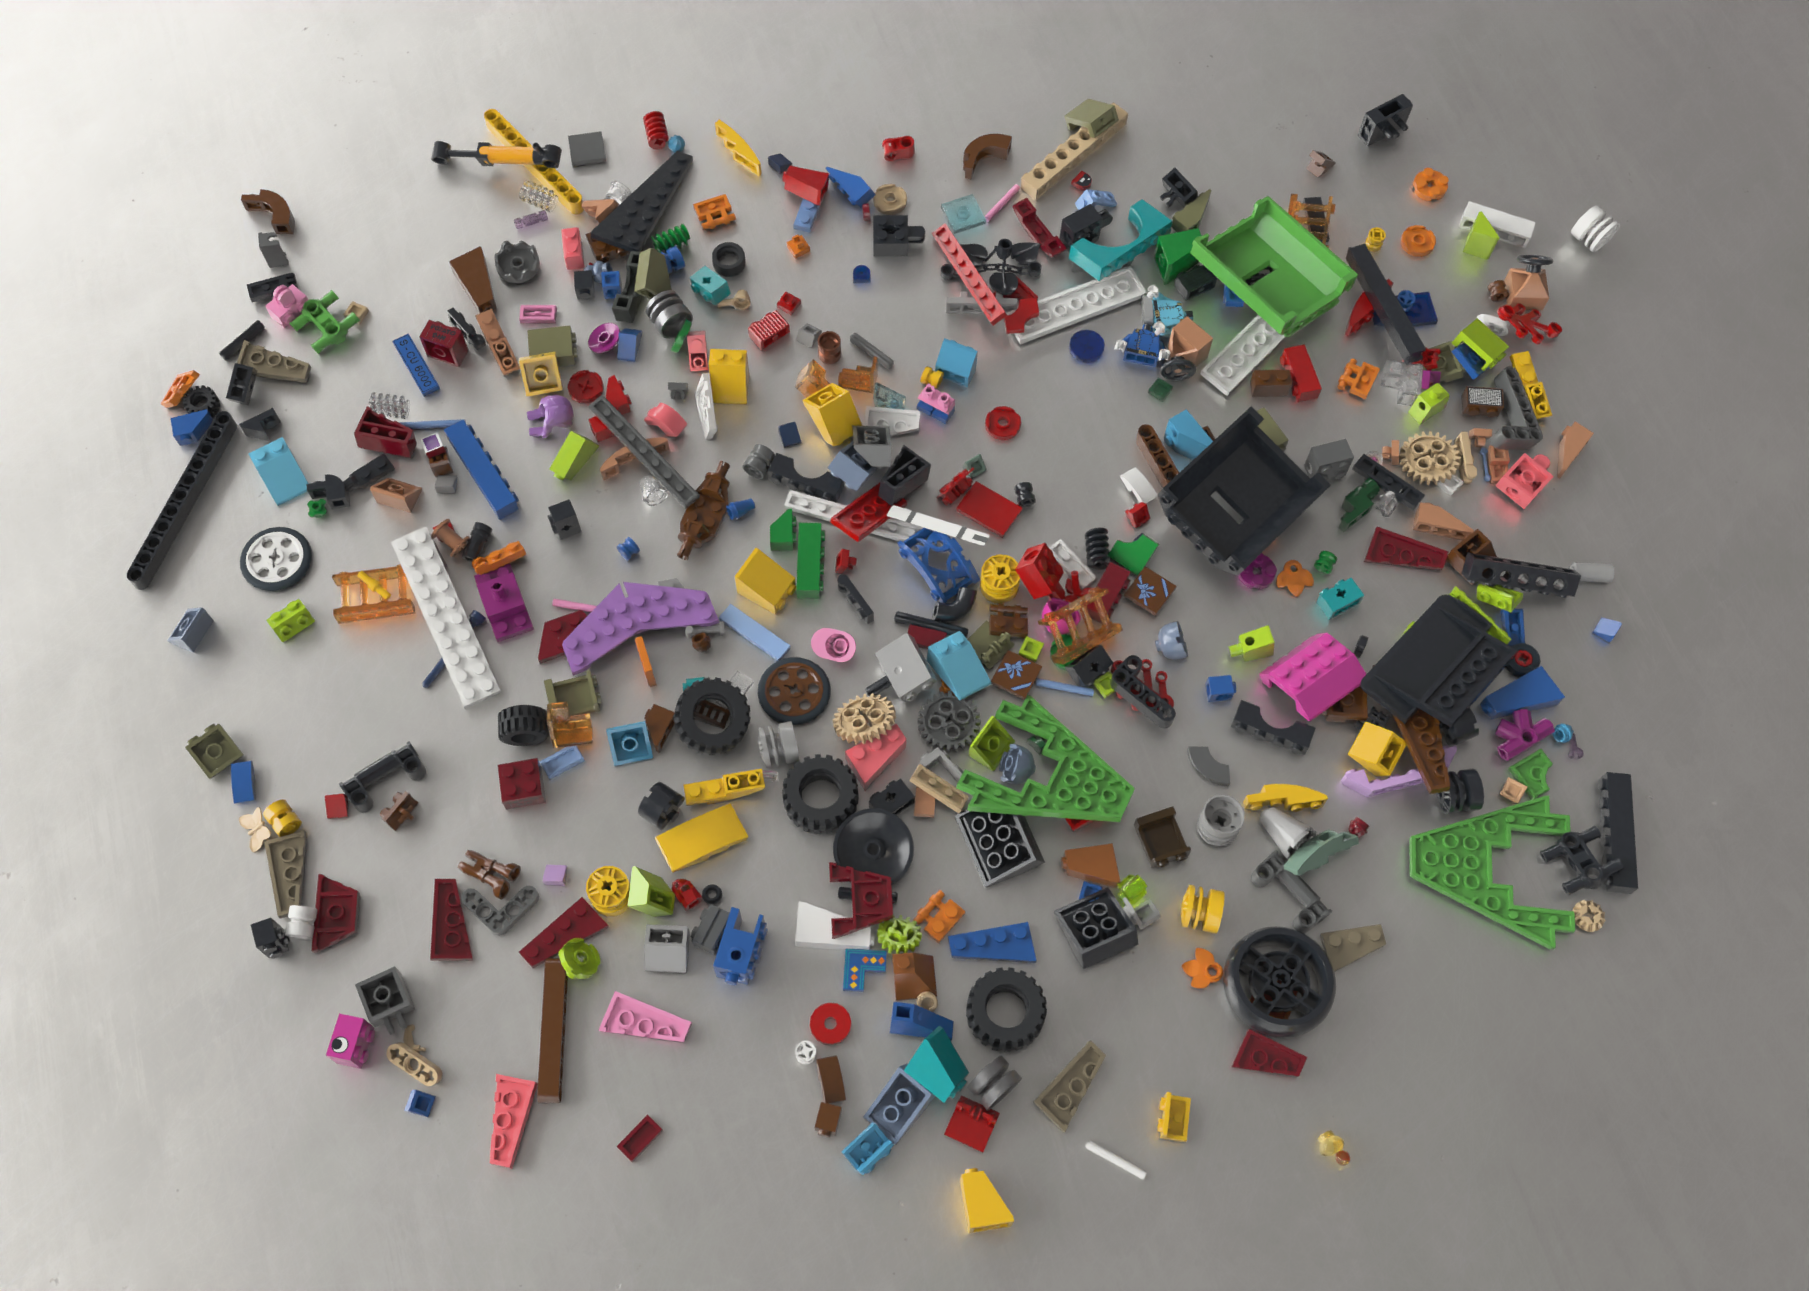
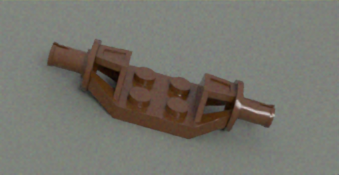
M720 461L715 473H706L705 480L695 490L700 495V498L686 509L680 522L678 539L682 542V546L677 553L680 559H683L684 556V560H688L693 548H701L704 543L712 540L717 535L727 512L726 506L729 505L728 487L730 483L725 476L730 465L727 462Z

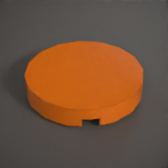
M1410 226L1401 236V246L1404 251L1412 256H1427L1433 251L1436 244L1434 233L1431 230L1425 229L1426 227Z

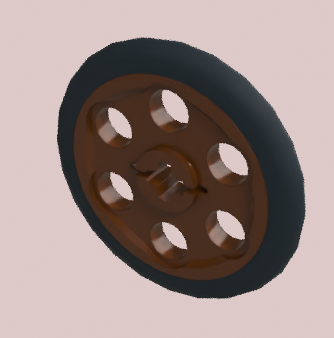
M790 657L781 659L766 669L759 681L757 694L761 707L769 717L780 723L791 721L792 725H798L815 719L824 711L830 699L831 686L825 671L818 664L801 657ZM804 670L808 673V676L801 679L797 674ZM781 672H786L789 677L786 680H780L778 675ZM811 685H816L819 687V690L816 693H810L808 688ZM796 687L798 692H794V694H791L790 689L793 690ZM777 688L780 690V694L775 697L769 694L770 690ZM807 701L811 706L809 709L803 710L800 708V703ZM783 703H789L791 709L782 711L780 706Z

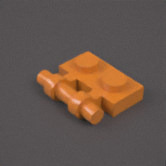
M726 194L693 204L699 221L707 220V222L701 224L703 230L709 228L712 230L715 229V226L730 224V221L736 220L734 213L727 215V212L732 211ZM721 215L720 218H717V219H714V220H713V218H712V217Z
M1351 359L1346 364L1345 372L1340 376L1337 387L1339 390H1344L1346 386H1350L1349 393L1366 399L1380 368L1363 362L1360 367L1356 365V359ZM1351 374H1357L1356 378H1351Z
M941 890L929 898L926 906L920 908L917 912L918 915L913 919V921H917V925H920L923 920L928 923L924 931L938 943L944 939L966 913L965 910L951 899L946 904L941 902L945 896V893ZM935 907L938 908L940 911L934 917H931L929 913Z

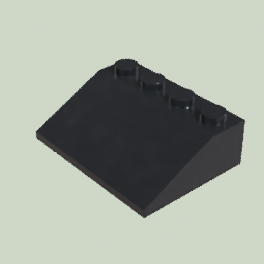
M967 809L955 815L986 888L1028 872L1045 863L1025 816L974 812Z

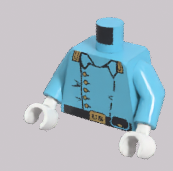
M1154 284L1147 288L1150 291L1147 293V297L1153 298L1152 327L1155 335L1170 339L1172 328L1186 316L1193 321V311H1183L1180 301L1165 297Z

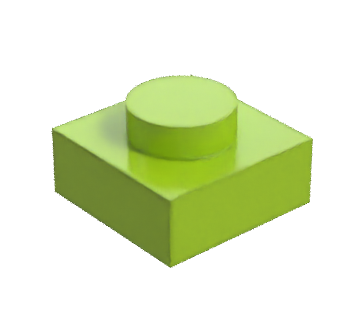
M1026 636L1018 655L1036 662L1044 643Z
M1109 671L1093 683L1104 698L1115 692L1110 685L1112 674Z

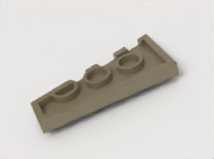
M1091 1040L1033 1101L1063 1133L1066 1132L1068 1124L1075 1115L1091 1081L1106 1057Z

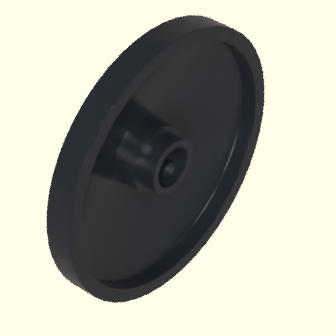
M869 808L855 812L840 825L833 842V855L838 866H849L857 871H868L891 877V885H893L907 873L914 856V842L909 828L900 817L887 810Z

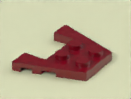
M829 862L830 883L851 882L853 910L852 918H831L832 939L893 918L891 877L868 871L861 872L849 866L842 867L838 866L837 863Z

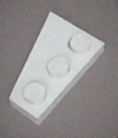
M710 373L702 374L694 395L705 440H712L715 432L718 430V424L715 421Z

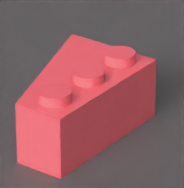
M897 723L891 726V730H886V735L880 734V739L875 737L873 742L866 740L865 744L861 742L845 751V759L864 791L906 748V738Z

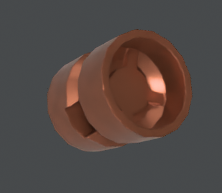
M833 331L823 332L818 337V357L825 364H834L841 358V339Z

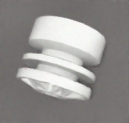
M1595 205L1577 221L1571 230V234L1579 241L1587 238L1584 245L1586 247L1590 246L1589 250L1596 252L1612 239L1620 224L1617 221L1613 222L1612 217L1603 220L1606 212L1598 205Z

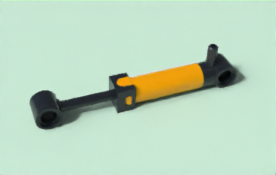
M436 141L431 160L437 164L446 165L450 157H475L482 166H493L494 163L544 165L548 168H558L562 150L560 147L551 144L541 147L538 143H533L532 147L492 146L489 142H478L477 151L451 150V145L448 143Z

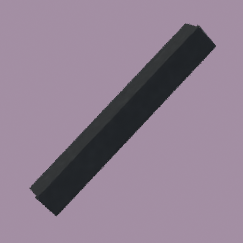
M1366 244L1349 247L1346 261L1350 268L1358 274L1357 280L1406 366L1423 360L1421 352H1425L1426 348Z

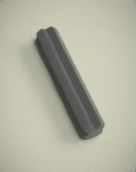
M853 333L850 336V342L885 368L890 369L893 366L894 361L859 334Z

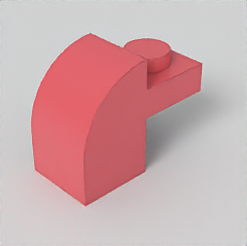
M660 403L657 407L650 409L644 419L647 425L658 426L666 436L677 437L687 426V423L680 414L664 403Z

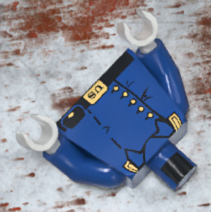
M1144 324L1142 330L1134 329L1132 334H1128L1122 340H1117L1114 350H1122V353H1124L1123 361L1152 367L1157 366L1158 360L1166 359L1169 361L1170 351L1165 348L1163 341L1159 340V335H1155V332H1152L1153 327L1150 324Z

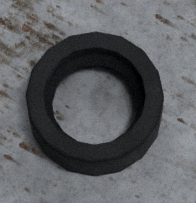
M725 242L715 247L712 252V263L715 271L725 277H732L741 273L745 267L743 248L733 242ZM725 254H734L739 257V260L732 265H724L719 262V258Z

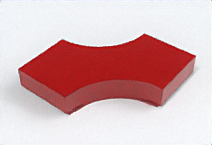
M1037 298L1019 299L1017 310L1004 318L1006 334L1024 333L1026 323L1030 319L1039 316Z

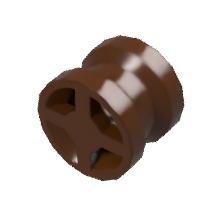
M1497 280L1488 285L1487 288L1491 293L1490 297L1493 302H1499L1508 297L1509 293L1505 289V281Z

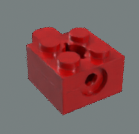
M1046 543L1028 548L1015 571L1033 599L1047 595L1050 601L1052 598L1064 600L1065 591L1059 583L1064 571L1055 559L1052 550L1049 549Z

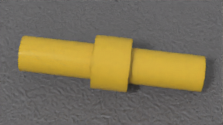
M363 570L358 573L357 576L367 584L370 590L377 592L385 600L391 597V594L381 586L378 580L372 579Z

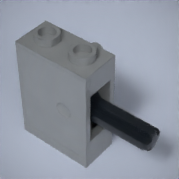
M905 633L875 653L886 676L868 686L866 693L869 697L872 693L876 696L892 685L898 697L906 702L915 699L917 694L931 689L934 686L933 684L938 682L913 636Z

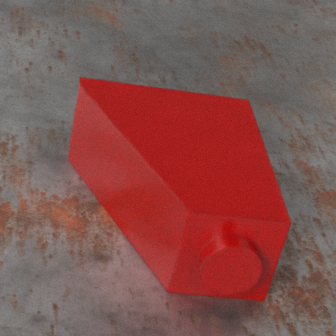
M789 166L787 172L784 171L783 173L784 189L820 206L828 190L829 173Z

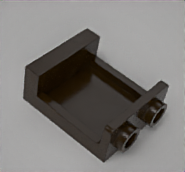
M1173 806L1136 818L1134 827L1151 868L1157 866L1158 868L1168 866L1169 862L1175 860L1177 862L1184 861L1191 852L1190 846L1187 847L1176 822V811Z

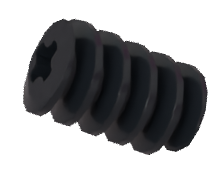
M1093 528L1085 533L1087 566L1094 570H1103L1109 565L1110 556L1108 554L1110 550L1108 549L1109 543L1106 542L1109 537L1106 535L1108 534L1106 528Z

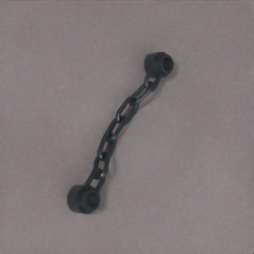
M1032 261L1028 266L1021 267L1006 264L1005 272L1037 277L1041 274L1042 266L1037 261ZM1002 263L974 265L975 267H983L984 270H977L979 273L993 270L1002 272V269H999ZM944 264L941 267V277L945 280L960 276L954 274L956 270L951 264Z

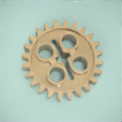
M1422 431L1421 436L1415 433L1414 438L1409 437L1408 441H1404L1403 447L1400 449L1399 465L1403 466V472L1408 471L1407 477L1413 475V481L1420 479V484L1426 481L1429 486L1430 482L1433 481L1437 485L1439 480L1444 483L1445 479L1450 480L1459 468L1461 457H1458L1460 451L1456 450L1457 445H1451L1452 439L1446 441V435L1440 438L1438 432L1435 436L1432 435V431L1428 435Z
M872 693L870 697L864 694L863 698H860L857 695L856 700L849 699L850 703H842L844 708H837L839 713H834L835 718L833 719V727L837 736L841 737L842 741L847 739L848 743L854 740L855 745H857L859 741L865 744L866 740L873 742L875 737L880 739V734L886 735V730H891V725L895 724L896 712L891 700L888 701L887 697L882 698L880 694L875 697L874 693Z

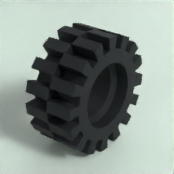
M202 385L201 388L195 386V390L190 388L191 392L185 393L187 397L183 396V405L188 414L207 409L210 415L214 417L216 415L215 411H219L220 401L213 389L211 390L208 386L206 388L205 385ZM208 399L205 405L195 407L198 401Z

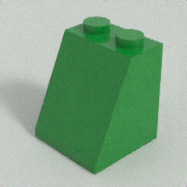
M1199 228L1158 236L1154 259L1164 285L1175 280L1179 273L1186 272L1199 263V260L1191 254L1193 241L1197 237L1203 236Z

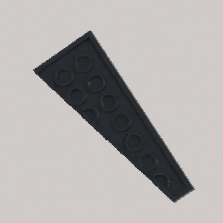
M676 151L592 230L591 238L629 252H640L693 162V156Z

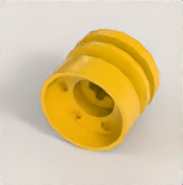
M997 554L984 562L981 571L980 590L988 601L1004 604L1016 597L1019 591L1020 577L1015 571L1018 562L1008 555Z
M603 866L596 869L589 876L586 882V892L593 908L599 914L615 917L623 914L629 908L627 906L630 883L626 874L621 869L614 866ZM609 886L611 890L608 891L605 887Z
M1189 884L1181 905V926L1187 928L1190 919H1192L1191 928L1196 929L1198 922L1202 921L1203 931L1217 934L1223 914L1224 891L1210 889L1207 897H1203V887L1199 886L1195 895V886Z

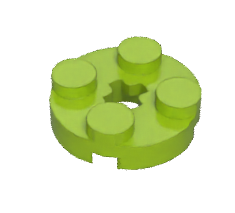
M581 938L569 940L558 953L561 964L566 970L567 976L571 979L590 978L596 973L598 965H600V955L597 949L592 944L588 945L585 943V940ZM577 955L583 959L582 962L578 960Z

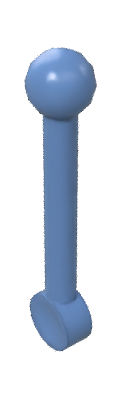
M1481 448L1480 454L1483 457L1485 471L1484 480L1488 482L1491 480L1486 458L1488 450Z

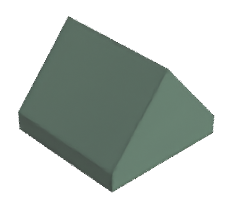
M981 454L966 461L962 467L967 470L975 468L968 474L971 479L987 470Z

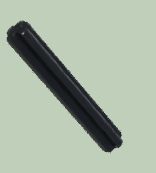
M897 611L894 617V621L897 623L946 632L947 635L960 631L966 638L968 636L969 630L965 627Z

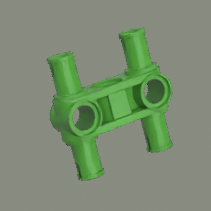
M332 290L320 300L311 299L306 301L301 311L302 314L290 322V325L297 332L308 322H312L323 333L320 339L310 345L317 354L330 344L343 343L346 340L348 330L360 321L354 312H351L350 315L340 322L327 311V307L339 299Z

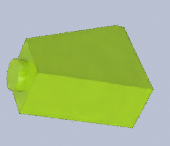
M570 431L549 469L555 472L553 476L562 481L564 479L572 480L600 445L585 436Z

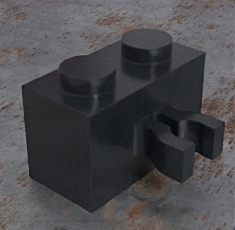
M1175 167L1162 178L1163 186L1168 192L1162 194L1160 199L1164 201L1166 198H1170V201L1166 203L1168 208L1173 205L1175 200L1185 208L1189 202L1197 199L1198 191Z

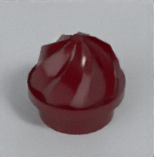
M1356 817L1350 821L1348 829L1349 833L1360 838L1368 833L1367 829L1370 826Z

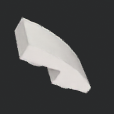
M1136 467L1120 476L1128 491H1133L1139 503L1144 502L1146 504L1158 497L1152 485Z

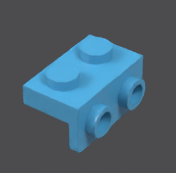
M872 1122L841 1153L857 1172L864 1175L875 1168L877 1161L890 1154L894 1144Z

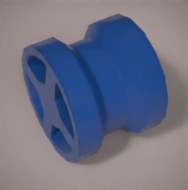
M1409 290L1401 291L1397 297L1405 313L1411 310L1415 302V295Z
M627 537L623 544L619 543L616 546L619 553L626 560L631 559L633 554L640 552L639 547L630 537Z

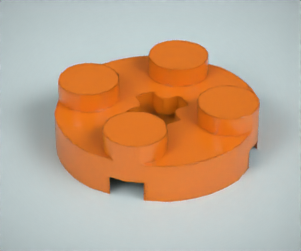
M1425 168L1424 171L1416 175L1413 181L1415 194L1426 201H1432V199L1439 200L1444 197L1448 189L1449 179L1432 168Z

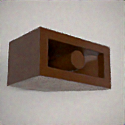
M653 704L652 708L647 710L644 719L655 750L660 753L675 724V712Z

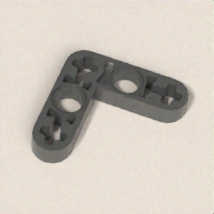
M525 886L500 911L477 890L472 888L462 893L461 900L487 928L500 936L507 933L538 902L539 893L535 887ZM527 892L530 893V894L532 893L533 898H532V899H530V898H527V899H526V895H525V894H526ZM469 895L474 896L475 900L479 903L477 907L472 901L468 900L467 897ZM519 899H521L522 902L524 901V904L526 905L525 907H523L522 904L518 901ZM512 906H519L520 911L517 915L509 914V909ZM484 907L491 908V912L487 917L480 916V910ZM504 914L511 920L510 922L507 919L505 920ZM495 923H502L504 927L502 929L496 928Z

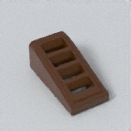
M707 700L701 701L698 704L701 706L699 713L694 710V719L724 729L730 716V711ZM705 708H708V712H707L706 716H705V715H702L703 712H704V709H705ZM714 710V711H716V713H715V715H714V718L711 719V718H710V715H711L712 711ZM723 713L724 715L721 719V722H718L717 719L719 717V714Z

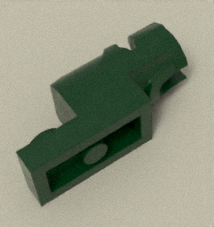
M1368 478L1361 486H1357L1345 496L1342 508L1346 513L1341 517V523L1338 527L1343 533L1371 511L1374 505L1372 500L1380 491L1378 484L1373 479Z

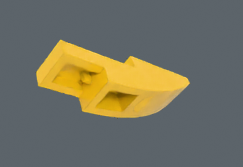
M1529 351L1509 356L1512 367L1517 370L1536 419L1552 416L1543 383L1538 382Z
M762 768L722 775L723 778L683 784L686 805L720 803L765 789Z
M1268 784L1263 786L1260 791L1261 793L1246 795L1243 804L1245 809L1251 808V810H1259L1263 806L1279 807L1283 804L1285 811L1299 812L1309 807L1311 809L1322 808L1328 797L1319 791L1298 785Z

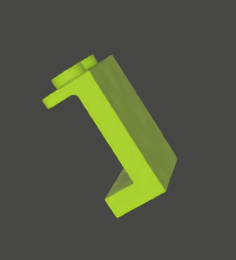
M1478 318L1464 328L1452 341L1456 348L1465 342L1486 361V364L1481 368L1483 371L1488 367L1492 369L1507 355L1505 351L1509 348L1503 340Z

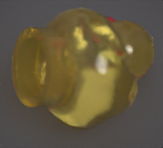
M1332 1130L1318 1137L1321 1155H1335L1336 1162L1341 1166L1349 1164L1350 1155L1342 1150L1344 1140L1341 1137L1334 1135Z

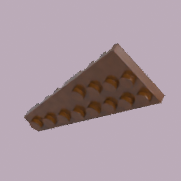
M1418 709L1406 724L1393 715L1429 794L1449 791L1450 780L1445 764V752L1442 747L1439 720L1421 709Z

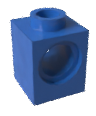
M619 271L601 272L604 298L613 299L616 297V294H621L622 282Z
M1231 675L1208 677L1205 687L1208 702L1231 700L1234 693H1236L1235 681L1232 682Z

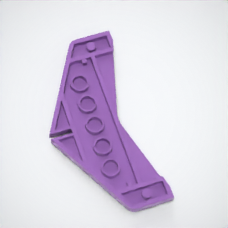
M623 582L628 597L625 598L619 583L563 641L562 646L573 676L584 672L591 667L590 664L633 635L641 632L696 625L707 627L718 624L719 620L709 595L701 590Z

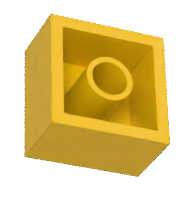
M556 352L519 358L526 397L563 390Z

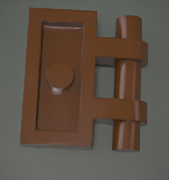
M998 603L997 605L990 604L989 612H996V615H990L989 635L1000 636L1002 633L1007 632L1011 637L1026 638L1028 636V618H1020V614H1028L1027 607H1021V605L1005 606L1003 603ZM1003 613H1011L1013 617L1004 616Z

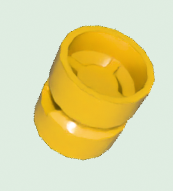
M283 799L273 802L263 812V816L270 825H273L272 828L279 837L296 832L302 825V821L295 812H292L293 809L287 801Z

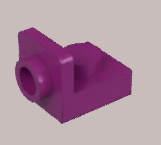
M1423 370L1421 389H1429L1436 383L1440 384L1441 372Z

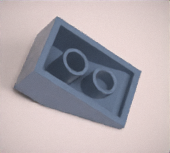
M854 441L840 450L828 466L833 476L841 478L848 488L856 491L878 469L875 466H871L854 449Z
M908 1063L898 1067L863 1116L869 1123H875L895 1145L935 1097L934 1094L904 1072Z

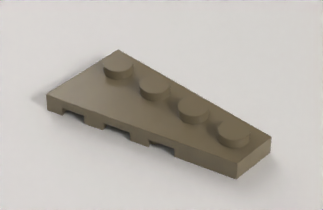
M246 340L243 342L237 360L238 364L255 368L257 370L256 377L307 383L311 370L309 363L290 356H282L276 351L271 352L262 346L252 345Z
M305 830L264 841L277 915L280 919L288 917L290 906H301L307 835Z

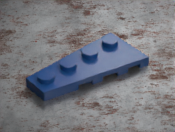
M1028 922L948 936L952 958L1037 962Z

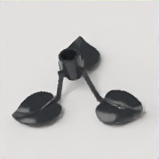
M1001 239L998 246H995L994 250L988 255L986 248L982 245L960 244L973 265L983 264V261L987 262L995 252L1003 260L1002 273L995 272L989 278L990 287L1002 295L1013 294L1018 286L1017 276L1011 272L1005 273L1006 259L1011 256V259H1015L1018 264L1028 266L1030 262L1036 261L1040 243L1026 242L1012 245L1009 239Z

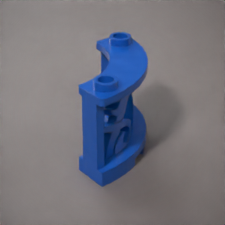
M922 528L902 542L900 540L897 542L900 548L898 550L899 554L918 570L931 589L930 594L935 601L938 600L946 603L948 599L958 593L959 587L966 588L970 584L980 581L970 559L968 561L965 560V556L961 554L963 549L954 537L951 539L946 534ZM937 542H941L943 544L942 547H937L935 545H937ZM912 547L917 548L918 551L913 552V551L911 550V548H912ZM930 549L936 552H950L946 562L947 571L929 566L928 555ZM952 561H956L958 566L953 565L954 571L951 569ZM965 577V579L956 584L955 579ZM948 579H950L952 587L942 593L939 583H944L946 588Z

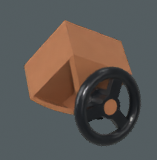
M1520 255L1517 257V261L1528 265L1526 269L1510 268L1504 279L1505 289L1509 293L1506 298L1507 305L1514 307L1520 303L1525 306L1526 310H1543L1549 300L1546 270L1541 269V266L1552 264L1553 259L1539 255Z
M1188 316L1174 326L1171 331L1167 350L1170 351V361L1165 362L1160 368L1161 375L1168 380L1181 381L1189 379L1195 374L1196 367L1208 358L1213 338ZM1171 366L1172 371L1170 373H1166V368Z

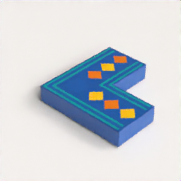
M846 949L843 991L864 992L865 972L886 973L887 951Z

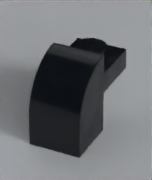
M326 474L325 481H315L306 484L310 497L312 499L326 497L331 509L350 506L349 492L339 477Z

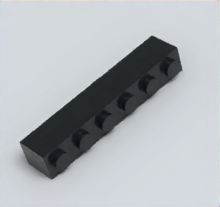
M1606 772L1598 781V789L1601 790L1599 807L1602 809L1600 826L1603 828L1601 845L1604 846L1602 864L1604 865L1619 858L1624 865V870L1608 876L1607 881L1603 883L1606 885V892L1632 894L1638 889L1631 774Z

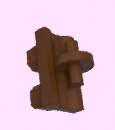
M406 791L404 793L397 792L393 796L392 801L395 804L391 809L386 807L380 812L382 820L394 831L406 819L409 821L414 819L411 813L418 802Z

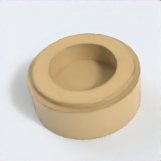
M925 991L917 997L916 1003L918 1006L931 1012L936 1010L938 1000L932 992Z

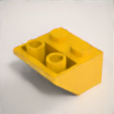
M1365 722L1348 755L1376 777L1390 776L1406 747V743L1393 731Z

